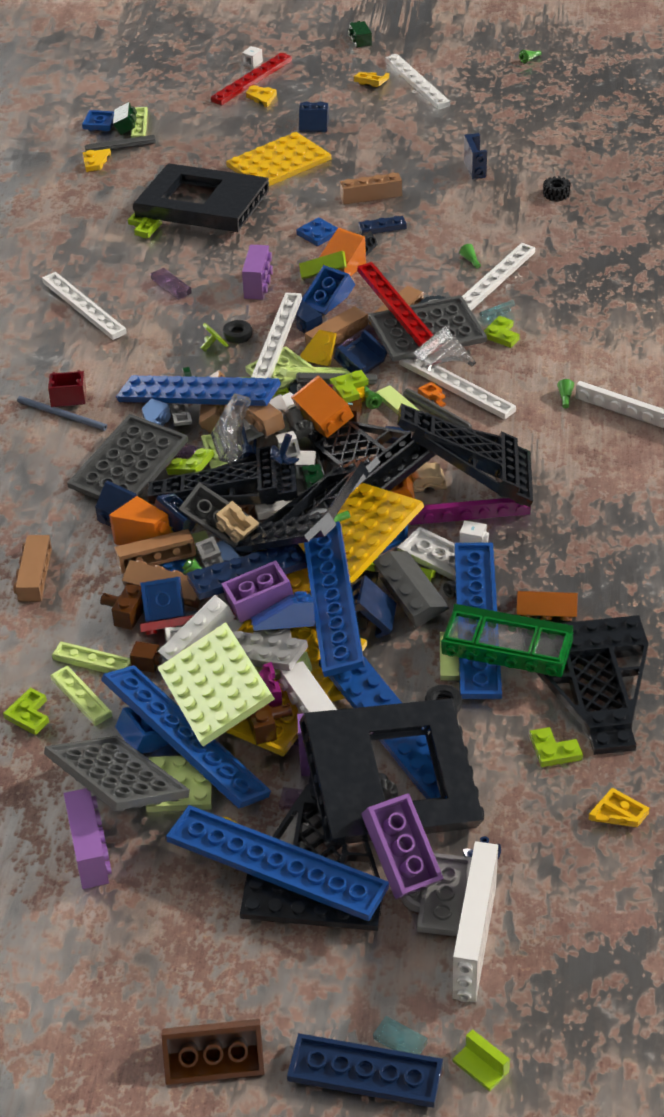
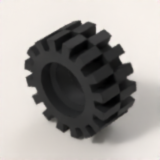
M549 177L543 182V196L546 199L550 198L551 201L553 199L555 201L559 199L560 201L566 200L570 196L571 183L568 179L565 180L564 177Z

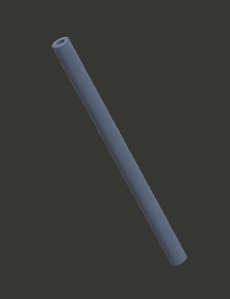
M22 396L17 398L19 403L103 431L107 429V424Z

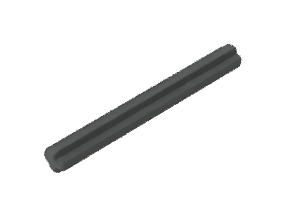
M155 135L87 144L85 145V152L88 150H113L156 143Z
M298 372L296 380L298 383H309L318 375L326 383H330L331 378L345 374ZM365 374L369 384L377 383L378 378L375 374Z
M406 388L403 392L405 398L443 420L472 429V425L415 391Z

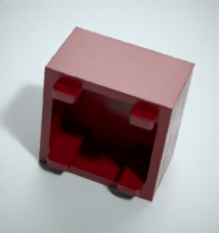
M84 371L52 372L49 375L48 391L51 407L83 405L86 403Z

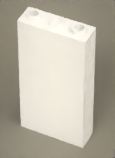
M477 841L474 844L453 956L452 999L462 1002H476L496 891L497 844Z

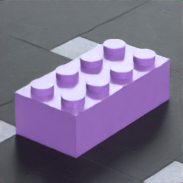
M87 788L63 793L82 889L109 884L108 874H112L107 846L104 843L106 842L102 826H100L102 825L99 810H94L98 808L96 795L91 796V791L87 790Z
M409 793L370 806L361 814L395 900L436 885L444 879Z

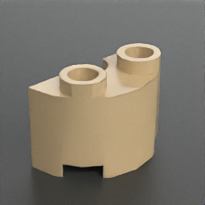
M437 462L425 463L411 474L414 492H422L427 487H433L435 490L447 489L443 469Z
M233 501L216 514L218 520L216 523L217 528L221 532L225 531L235 543L244 539L259 526L257 520L250 515L246 516L242 508Z

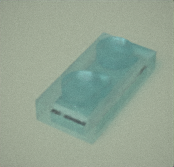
M510 300L482 311L479 315L481 319L487 317L490 320L497 317L496 313L501 312L503 315L510 312V308L516 305L514 300Z
M385 1016L373 1033L374 1040L396 1051L420 1055L428 1044L427 1037L388 1016Z

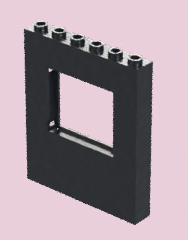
M168 163L138 199L134 201L133 210L135 211V217H147L148 219H159L160 221L239 232L269 192V178ZM181 183L216 188L204 204L169 199Z
M452 698L303 714L299 724L327 846L372 841L361 814L368 807L385 801L371 743L373 740L425 735L441 795L439 798L412 801L425 834L477 828L483 822L484 809L479 803V790L474 784L473 768L469 765L468 749L462 739L463 730L458 723V712L456 706L453 705Z

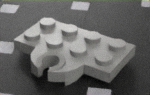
M289 628L256 630L254 633L235 631L233 633L252 664L256 667H263L264 664L272 662L274 669L291 671L308 648L307 640L292 638Z
M434 853L444 879L436 885L401 897L400 899L404 906L411 911L419 913L417 932L457 937L472 857Z

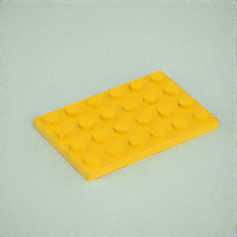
M293 132L290 135L227 160L226 166L236 173L269 178V186L332 160L329 152L298 132Z

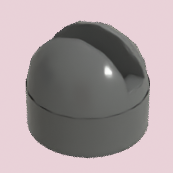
M456 581L444 583L443 591L446 596L453 597L456 595Z

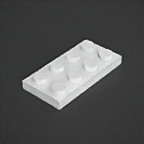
M418 527L397 547V551H407L415 562L431 570H436L437 573L456 581L453 542L422 527Z

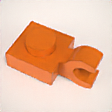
M433 382L418 388V394L430 401L434 400L441 407L446 405L442 401L446 396L442 393V389Z

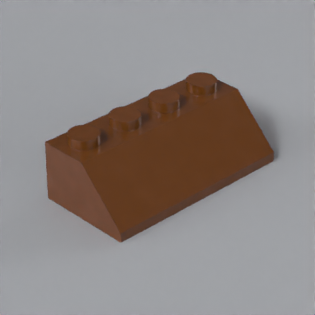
M260 1019L162 1029L161 1037L166 1085L265 1075Z

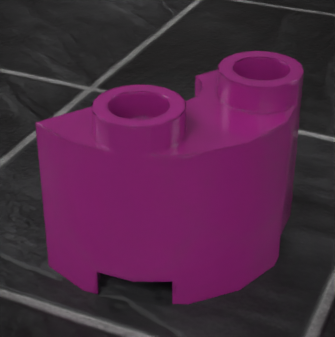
M272 662L264 664L259 675L275 698L268 704L271 707L283 705L279 683L274 680L276 677Z

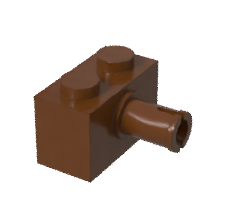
M127 583L119 596L103 593L100 598V604L112 607L114 626L129 630L134 628L144 611L141 586Z
M290 703L271 707L267 704L247 717L256 745L277 740L275 720L293 716Z

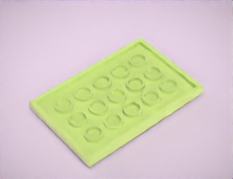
M226 622L157 667L203 747L275 699Z

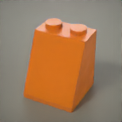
M338 228L319 257L344 251L347 267L339 269V271L352 276L357 272V266L366 264L365 236Z
M318 375L291 396L296 408L300 409L304 419L312 421L314 429L326 438L354 417L348 403Z
M138 496L109 514L113 539L116 545L129 544L171 533L168 514Z

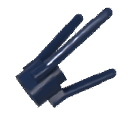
M242 417L239 418L244 444L238 450L231 440H228V444L237 454L238 460L256 454L257 439L253 440V446L248 444Z

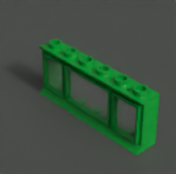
M454 603L452 615L441 640L442 654L562 677L573 642V625Z

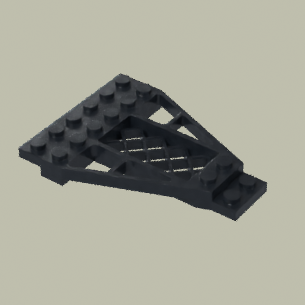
M401 403L398 409L397 425L405 431L410 430L412 440L498 493L502 498L512 499L521 506L526 505L530 507L532 505L531 452L518 446V438L502 431L499 435L455 425ZM485 473L494 476V477L496 478V480H494L493 478L489 477V476L486 475Z
M350 420L328 438L315 429L312 430L311 434L307 435L314 451H316L317 462L321 465L323 476L326 475L323 465L324 460H327L335 467L338 464L345 465L354 459L361 460L362 458L358 459L359 456L371 458L370 455L376 454L380 463L362 483L391 491L436 455L412 440L411 431L407 432ZM365 432L378 434L380 436L374 440ZM392 437L400 438L387 449L382 446Z
M272 446L256 448V454L209 470L151 481L148 486L149 503H155L157 496L174 493L182 501H185L200 482L228 502L233 501L237 505H271L282 500L292 501L298 498L295 463L287 465L283 462L279 464L270 458ZM253 492H258V493H259V494H256V495H242V494L253 493Z
M367 456L361 460L354 459L345 465H336L332 468L331 472L301 493L298 498L293 499L264 522L259 523L255 530L240 540V544L235 549L239 554L305 543L313 538L326 536L336 526L334 518L349 495L380 463L378 457L369 458Z
M640 616L562 623L573 625V642L565 665L566 674H563L562 677L537 673L538 676L581 724L583 732L590 740L594 755L635 751L636 742L632 727L649 645ZM520 628L524 651L528 652L533 636L528 635V629ZM542 632L535 653L559 658L565 636L556 635L555 640L548 639V633ZM642 655L640 666L621 668L616 658ZM597 661L604 664L603 668L596 665ZM577 664H580L584 666V668L581 670L575 666ZM589 670H592V671L596 672L597 674H596L595 676H593V675H591V674H589V673H587V672H588ZM604 676L610 680L606 683L600 680V678ZM638 676L633 699L628 698L622 677ZM583 678L589 681V683L586 685L580 682V680ZM569 683L575 704L557 684ZM595 684L601 687V689L597 691L591 687ZM606 691H608V692H610V693H612V694H614V695H613V697L611 698V697L605 695L604 693H605ZM588 693L594 697L590 700L584 697V695ZM598 700H601L606 704L604 706H601L596 702Z
M310 773L309 784L305 786L272 837L280 840L298 813L293 845L300 847L301 841L305 846L303 849L323 857L333 854L337 858L336 862L344 865L348 861L369 863L373 876L380 878L368 841L363 842L366 853L349 852V844L327 846L325 835L318 831L322 827L321 820L314 825L310 823L308 819L314 815L320 818ZM304 823L308 827V829L302 832ZM314 833L318 839L310 844L305 838ZM323 843L327 850L319 854L315 848ZM342 847V852H341V855H340V854L337 852V850ZM247 874L240 909V919L378 931L383 899L371 919L366 921Z

